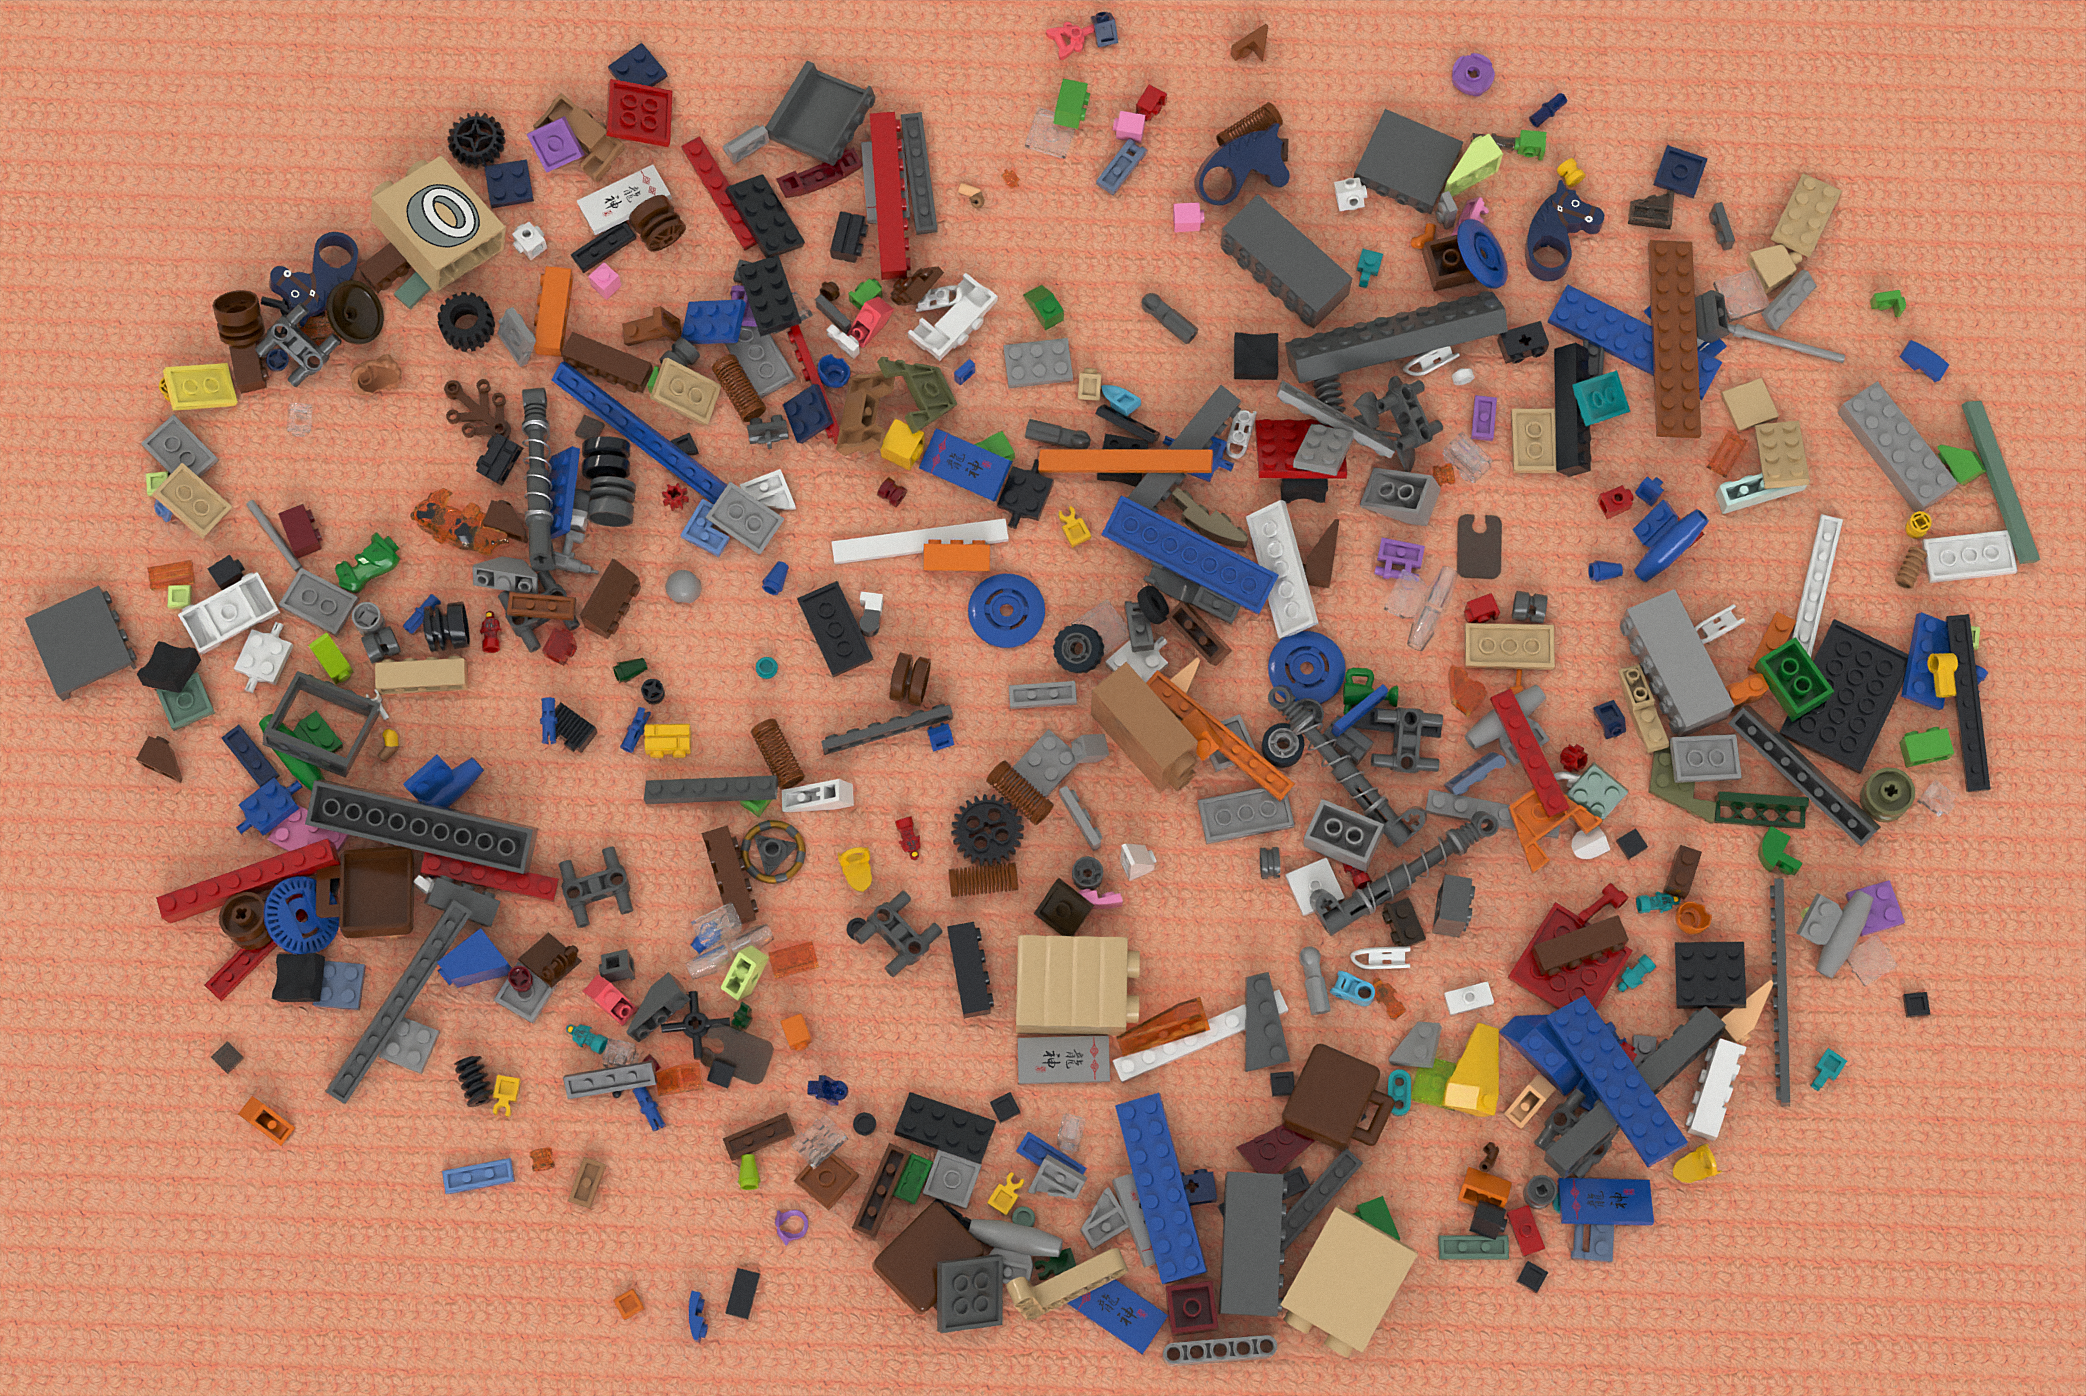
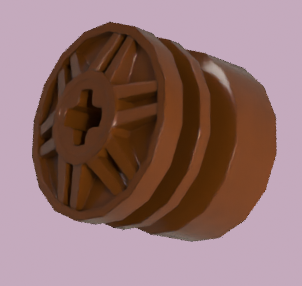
M656 195L643 201L629 216L630 224L638 234H641L642 242L645 243L646 248L651 252L670 246L686 230L685 223L680 219L679 214L674 212L673 205L665 195Z
M246 290L227 292L214 300L212 306L222 342L228 345L240 346L253 343L264 335L265 327L260 314L259 300L255 293Z

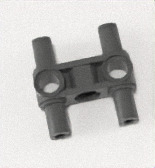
M299 303L288 315L281 316L267 331V336L255 348L260 356L265 357L276 345H279L295 359L300 366L288 377V381L294 387H298L309 375H314L321 370L322 366L329 360V354L342 342L336 334L332 333L321 345H317L298 328L297 324L309 313L308 308L302 303ZM284 326L287 329V334H280L277 331V327ZM310 356H316V357H318V359L320 360V363H319V364H313V363H311L310 360H309V357H310Z
M1420 380L1411 384H1401L1387 391L1385 397L1375 402L1376 409L1379 412L1391 410L1403 437L1394 441V448L1398 452L1408 448H1417L1433 439V435L1443 430V425L1439 420L1428 423L1416 396L1425 390V386Z
M549 570L540 571L537 574L545 590L541 595L568 597L563 587L556 584ZM510 591L500 593L498 598L506 611L505 617L515 635L522 638L530 653L537 651L541 645L532 630L551 619L507 615ZM575 615L574 621L563 620L569 631L580 626ZM518 618L525 619L524 622L520 625L514 624L515 620Z
M1415 708L1376 709L1374 715L1375 722L1393 723L1395 725L1393 753L1391 755L1372 754L1371 766L1390 768L1393 772L1417 773L1418 771L1438 772L1439 759L1420 757V738L1422 726L1442 727L1443 715L1424 713L1423 710ZM1408 712L1413 715V720L1410 724H1407L1404 718ZM1407 757L1409 759V766L1404 769L1401 766V760Z
M614 846L602 850L607 869L582 878H576L571 860L559 863L563 878L561 886L567 907L573 912L577 928L590 925L585 908L586 904L611 896L616 897L622 915L633 911L628 893L630 891L629 880L624 866L619 863ZM616 876L623 877V881L619 885L612 884V880ZM572 890L580 891L579 896L576 898H569V893Z
M903 890L890 902H884L876 907L874 912L867 917V923L853 935L855 940L862 945L875 933H879L898 953L885 967L886 972L891 977L897 975L907 965L910 966L919 961L929 950V945L942 934V929L936 923H933L919 935L904 921L898 912L911 901V897ZM884 914L888 920L880 921L877 915ZM915 946L918 948L919 953H911L908 947Z
M1575 1088L1564 1104H1558L1545 1121L1544 1125L1546 1127L1534 1144L1545 1151L1547 1145L1557 1135H1561L1568 1126L1573 1127L1577 1124L1578 1118L1574 1112L1586 1098V1095ZM1557 1113L1564 1114L1566 1116V1124L1563 1126L1556 1125L1553 1120L1554 1115ZM1619 1130L1602 1144L1603 1152L1601 1154L1595 1155L1592 1153L1572 1173L1578 1178H1583L1593 1164L1599 1163L1612 1147L1611 1141Z

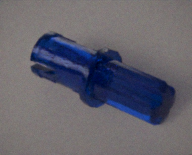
M1558 93L1548 103H1543L1542 107L1529 117L1531 124L1538 128L1549 117H1554L1555 112L1567 103L1566 96L1563 93Z

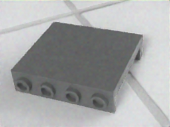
M806 61L765 128L768 131L770 140L834 166L837 160L842 157L848 142L852 141L857 127L863 123L865 114L874 105L876 97L871 86L868 85L866 90L820 72L816 69L814 63Z
M1385 109L1356 168L1354 178H1360L1362 186L1365 185L1366 188L1374 190L1380 196H1388L1395 199L1399 204H1407L1414 207L1420 213L1431 215L1434 204L1452 166L1461 152L1463 141Z
M99 585L24 618L55 692L62 701L71 698L70 692L130 665L133 669L137 668L134 662L137 660L132 647L128 649L126 641H129L124 629L120 630L118 622L121 621L119 615L109 605L112 603V599L108 591H103Z

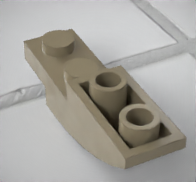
M1177 487L1172 492L1171 501L1184 511L1181 521L1191 529L1210 540L1238 548H1245L1247 546L1248 538L1246 532L1240 527L1236 528L1225 513L1220 514L1215 510L1209 515V511L1203 505H1197L1193 501L1191 494L1186 490L1182 491Z

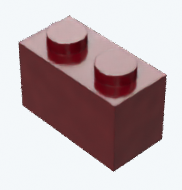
M301 504L278 513L297 559L322 549L320 541H323L319 529L314 530L312 522H315V518L311 509L306 510L305 506Z

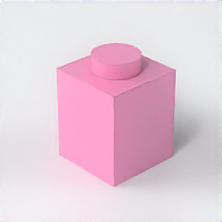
M1120 111L1119 118H1115L1113 131H1116V139L1127 141L1131 138L1136 143H1141L1145 126V115Z
M1199 203L1174 204V232L1200 231V225L1204 223V210H1200Z
M604 262L588 276L591 287L606 300L622 286L619 275Z

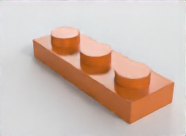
M1776 611L1747 670L1758 674L1754 668L1758 660L1786 643L1796 620Z

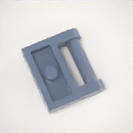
M1575 1224L1571 1259L1612 1262L1614 1225L1590 1224L1589 1252H1584V1224Z

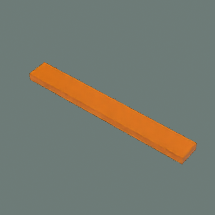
M1040 449L1038 470L1040 473H1212L1213 450Z
M1157 670L1146 682L1151 690L1179 719L1183 720L1197 708L1225 743L1217 750L1278 801L1281 802L1295 785L1294 782Z

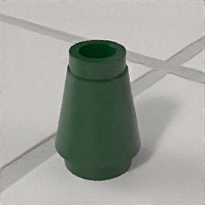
M643 657L617 662V665L613 666L615 677L619 683H627L645 670H648Z

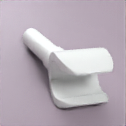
M374 689L377 696L376 698L371 700L380 703L379 712L382 715L383 719L387 720L389 719V716L381 703L382 697L380 693L376 689Z

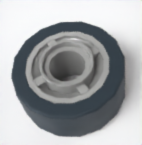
M1275 724L1264 734L1261 745L1262 754L1273 766L1280 768L1290 767L1296 764L1302 756L1305 746L1304 737L1302 734L1294 735V732L1290 729V724ZM1284 741L1289 747L1287 749H1280L1277 743Z

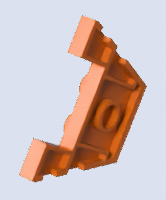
M1534 789L1508 808L1532 873H1535L1550 861L1536 843L1538 840L1570 817L1574 819L1586 835L1602 824L1603 820L1588 812L1582 805H1578L1570 800L1564 793L1563 795L1570 807L1569 810L1548 818Z

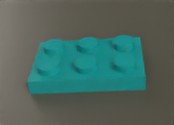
M1617 370L1572 385L1585 426L1631 412Z

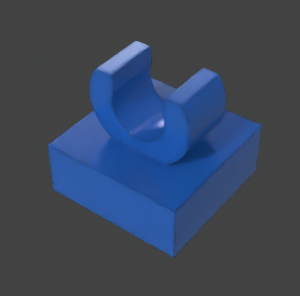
M1647 476L1635 494L1652 507L1664 491L1660 487L1663 481L1658 477L1652 481Z
M942 722L940 723L941 726L936 728L930 726L929 730H927L933 752L954 745L949 724Z

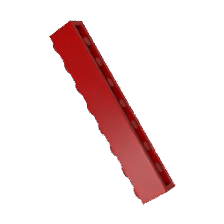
M895 112L870 113L881 280L907 278V271L911 270L910 257L906 258L905 251H909V238H904V231H908L907 218H903L902 212L907 211L906 198H901V191H905L904 178H900V171H904L903 158H898V152H902V141L897 139V132H901L900 119H896Z
M327 838L156 897L162 919L171 924L223 906L229 898L237 893L252 892L258 894L274 888L285 879L297 876L307 877L316 874L319 869L339 866L341 863L335 844Z

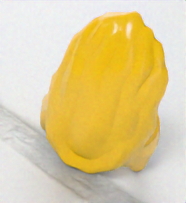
M855 847L842 854L838 852L839 864L842 867L848 884L860 892L867 890L872 881L871 867L869 865L871 853L868 847Z
M1707 1143L1700 1145L1696 1151L1679 1159L1674 1165L1673 1177H1676L1681 1182L1692 1183L1697 1180H1703L1706 1177L1716 1176L1722 1170L1717 1171L1715 1158Z

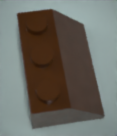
M613 558L580 613L584 627L606 639H609L611 634L614 635L616 633L621 616L627 614L632 597H636L641 589L638 576Z

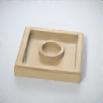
M1762 378L1721 393L1737 433L1755 427V425L1778 419L1779 417Z

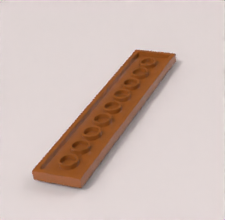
M1650 240L1648 243L1656 437L1700 439L1701 414L1692 242Z

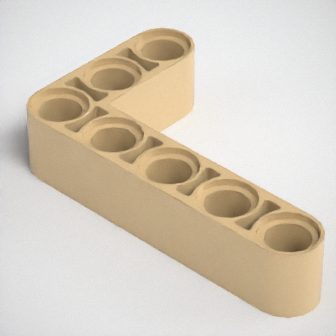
M1114 1248L1034 1287L1025 1277L1011 1280L1007 1283L1006 1287L1015 1308L1026 1320H1032L1123 1276L1128 1272V1268L1120 1250Z

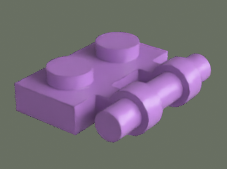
M1381 538L1377 561L1386 563L1385 567L1376 566L1374 574L1383 576L1384 579L1395 578L1402 580L1404 583H1409V581L1418 583L1419 574L1411 573V569L1421 568L1425 546ZM1392 564L1405 566L1404 571L1391 568Z

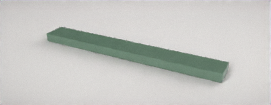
M1982 401L1965 402L1962 404V409L1982 463L1987 470L1986 474L2019 563H2035L2040 560L1983 403Z

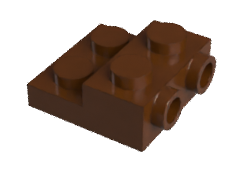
M939 266L920 268L912 277L897 280L893 285L894 290L890 293L892 295L890 298L897 305L918 304L943 275L944 271Z

